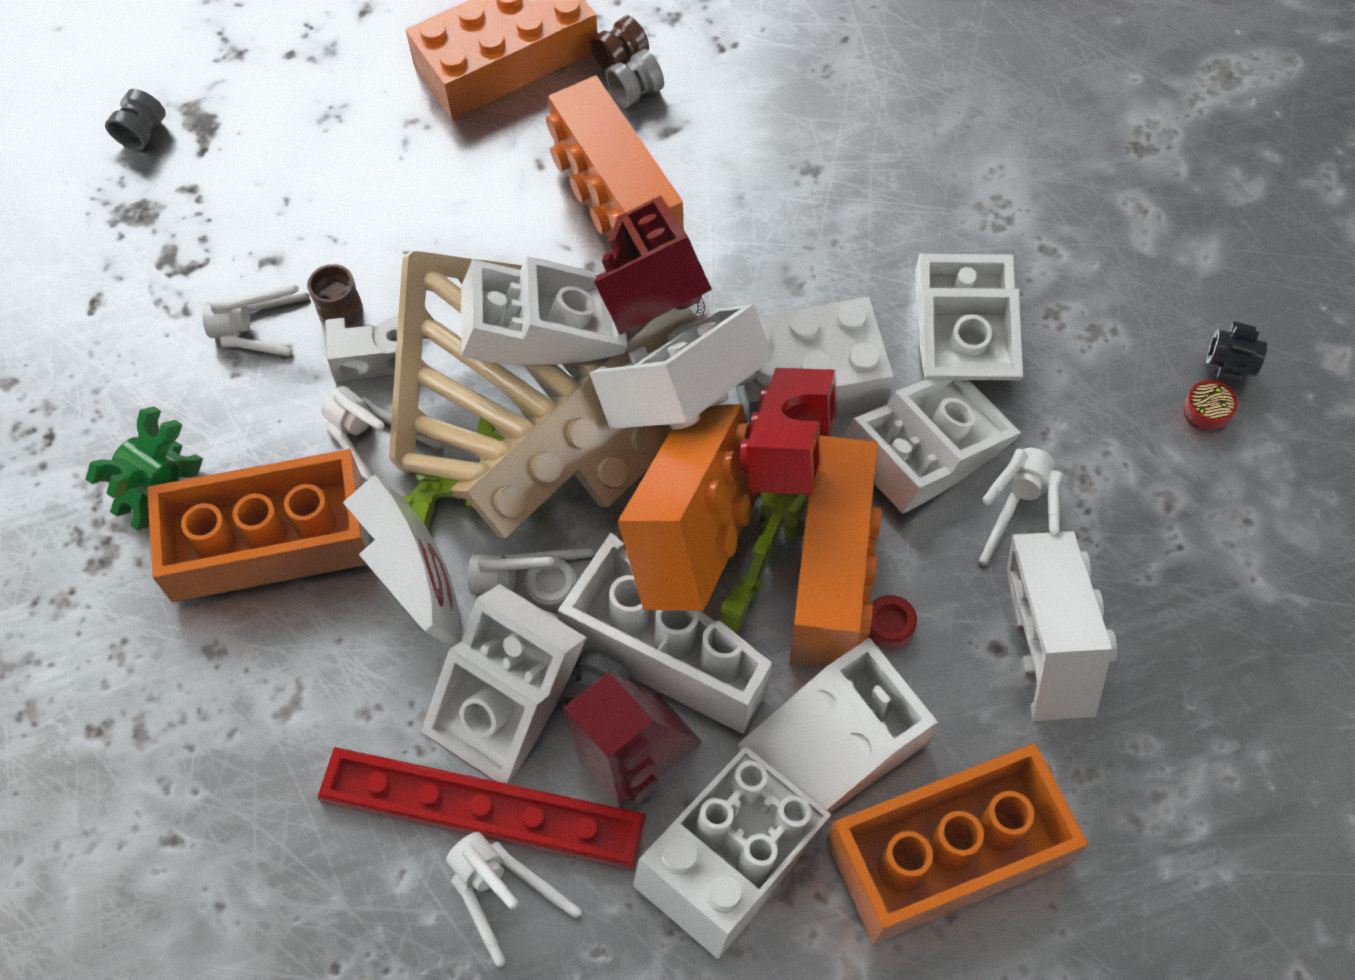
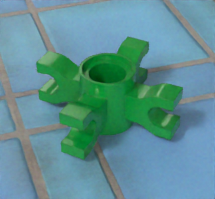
M155 406L140 409L137 418L138 437L130 438L122 443L115 451L112 460L101 459L90 462L85 478L91 484L109 482L106 494L115 498L110 513L118 517L131 513L133 510L134 516L130 526L136 530L150 527L147 487L175 482L179 480V477L188 478L196 476L203 461V458L197 454L191 456L180 455L183 445L175 440L178 438L183 424L177 420L161 423L159 428L158 419L161 410Z

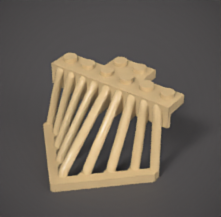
M421 251L405 254L402 259L389 448L390 460L403 472L458 480L450 489V492L455 498L467 499L500 538H507L573 474L599 507H609L650 467L669 432L664 425L610 429L589 373L602 366L614 368L628 365L631 363L628 353L639 347H645L648 354L659 349L669 342L667 333L697 319L691 309L677 310L674 308L627 331L628 347L624 354L599 360L562 364L570 375L556 364L524 365L549 396L548 398L497 362L461 357V337L440 322L435 321L426 310L427 290L436 293L461 314V288L447 277L457 278L463 284L473 258ZM480 260L518 270L522 268V265ZM423 338L430 339L507 393L527 419L437 370L431 369L422 360ZM420 386L427 387L490 422L505 439L500 441L428 417L418 408ZM416 434L473 452L482 460L476 463L415 453Z

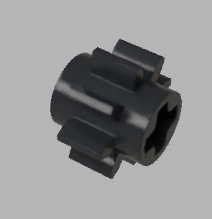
M1233 321L1230 332L1220 329L1216 330L1208 349L1206 363L1216 366L1214 373L1217 374V379L1240 385L1243 374L1258 375L1265 360L1267 342L1257 339L1259 332L1256 331L1255 326Z

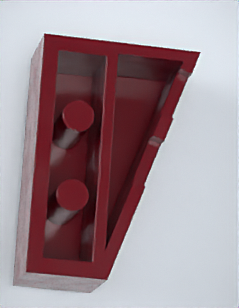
M661 195L617 216L609 239L613 251L612 253L604 254L602 264L606 270L605 274L596 275L594 283L620 335L674 308L677 310L689 308L698 303L703 294L712 290L689 237Z
M609 671L564 707L580 763L619 808H623L630 801L637 804L645 800L659 785L658 778L702 742L660 695L656 694L653 697L643 687L638 690L632 682Z

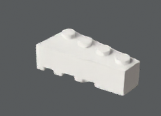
M612 533L609 534L558 609V620L587 637L581 650L583 654L586 651H595L612 658L627 669L631 678L742 734L745 732L767 693L772 662L720 620L714 622L702 611L643 610L628 555L624 549V543Z

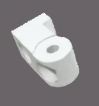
M344 318L325 320L327 360L335 382L392 375L395 373L398 318L384 320L377 326L370 325L347 328Z

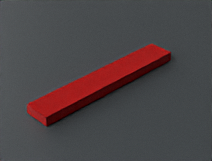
M338 747L333 748L317 796L318 800L323 804L465 835L480 832L488 840L629 871H635L647 820L646 813Z

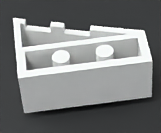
M749 304L714 309L667 333L669 342L649 354L645 347H639L629 352L631 363L628 365L614 368L602 366L590 372L589 374L609 428L668 424L674 430L686 428L700 420L699 414L706 408L726 401L729 398L728 392L733 388L756 378L755 372L772 360L755 305Z
M1062 531L1055 535L1050 532L1013 534L1007 574L1017 629L1024 628L1031 656H1023L1022 658L1025 674L1036 675L1037 689L1034 703L1030 705L1033 721L1094 718L1097 716L1109 662H1114L1117 658V641L1114 631L1106 629L1103 621V598L1100 590L1093 589L1090 581L1091 564L1087 551H1080L1074 531Z

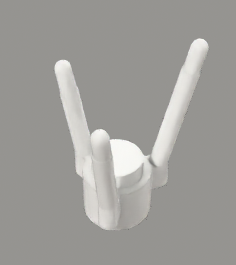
M292 284L232 299L207 301L202 309L204 330L209 338H220L222 348L240 347L289 357L293 353L289 347L239 336L241 332L249 330V311L306 301L310 295L308 292H298V285Z
M341 386L327 395L323 401L321 413L331 422L327 432L339 442L343 450H351L362 479L366 482L373 476L372 472L348 438V434H361L369 425L376 430H382L384 428L383 422L391 426L392 414L376 406L367 397L361 398L349 387ZM416 434V440L436 450L442 449L443 443L441 441Z
M1032 447L1023 450L1016 449L1009 465L983 497V503L990 505L1008 483L1011 485V493L979 559L981 566H987L1020 498L1035 500L1048 490L1049 531L1053 535L1059 533L1060 486L1064 475L1059 471H1054L1056 468L1055 460L1046 451Z
M591 548L512 555L472 554L468 566V589L470 594L482 595L498 584H501L513 591L516 570L552 567L554 565L553 558H559L564 561L590 558L593 556L594 551ZM543 610V611L547 612L548 614H550L551 616H553V617H555L556 619H558V615H556V614H554V613H552V612Z
M480 832L471 833L461 839L446 857V862L456 873L451 883L463 897L483 942L497 967H503L506 961L473 888L478 892L491 888L509 909H517L519 906L518 900L500 879L504 873V868L501 865L573 918H579L582 915V910L513 858L499 841L490 845Z

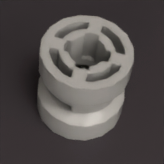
M646 49L633 54L630 62L626 64L616 63L607 68L605 72L611 93L624 108L637 103L642 94H653L663 89L665 85L659 63L651 52Z

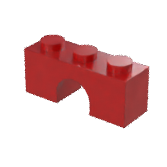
M775 368L769 387L763 386L761 389L760 411L752 413L750 438L743 439L740 446V468L742 471H748L750 492L814 494L822 466L820 435L831 436L837 415L835 370Z

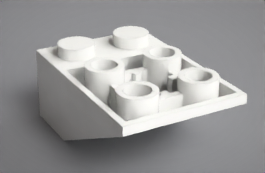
M869 637L826 666L737 744V748L741 751L744 746L748 747L831 813L928 745L938 721Z
M744 746L639 858L633 887L719 959L753 920L832 814L748 747Z

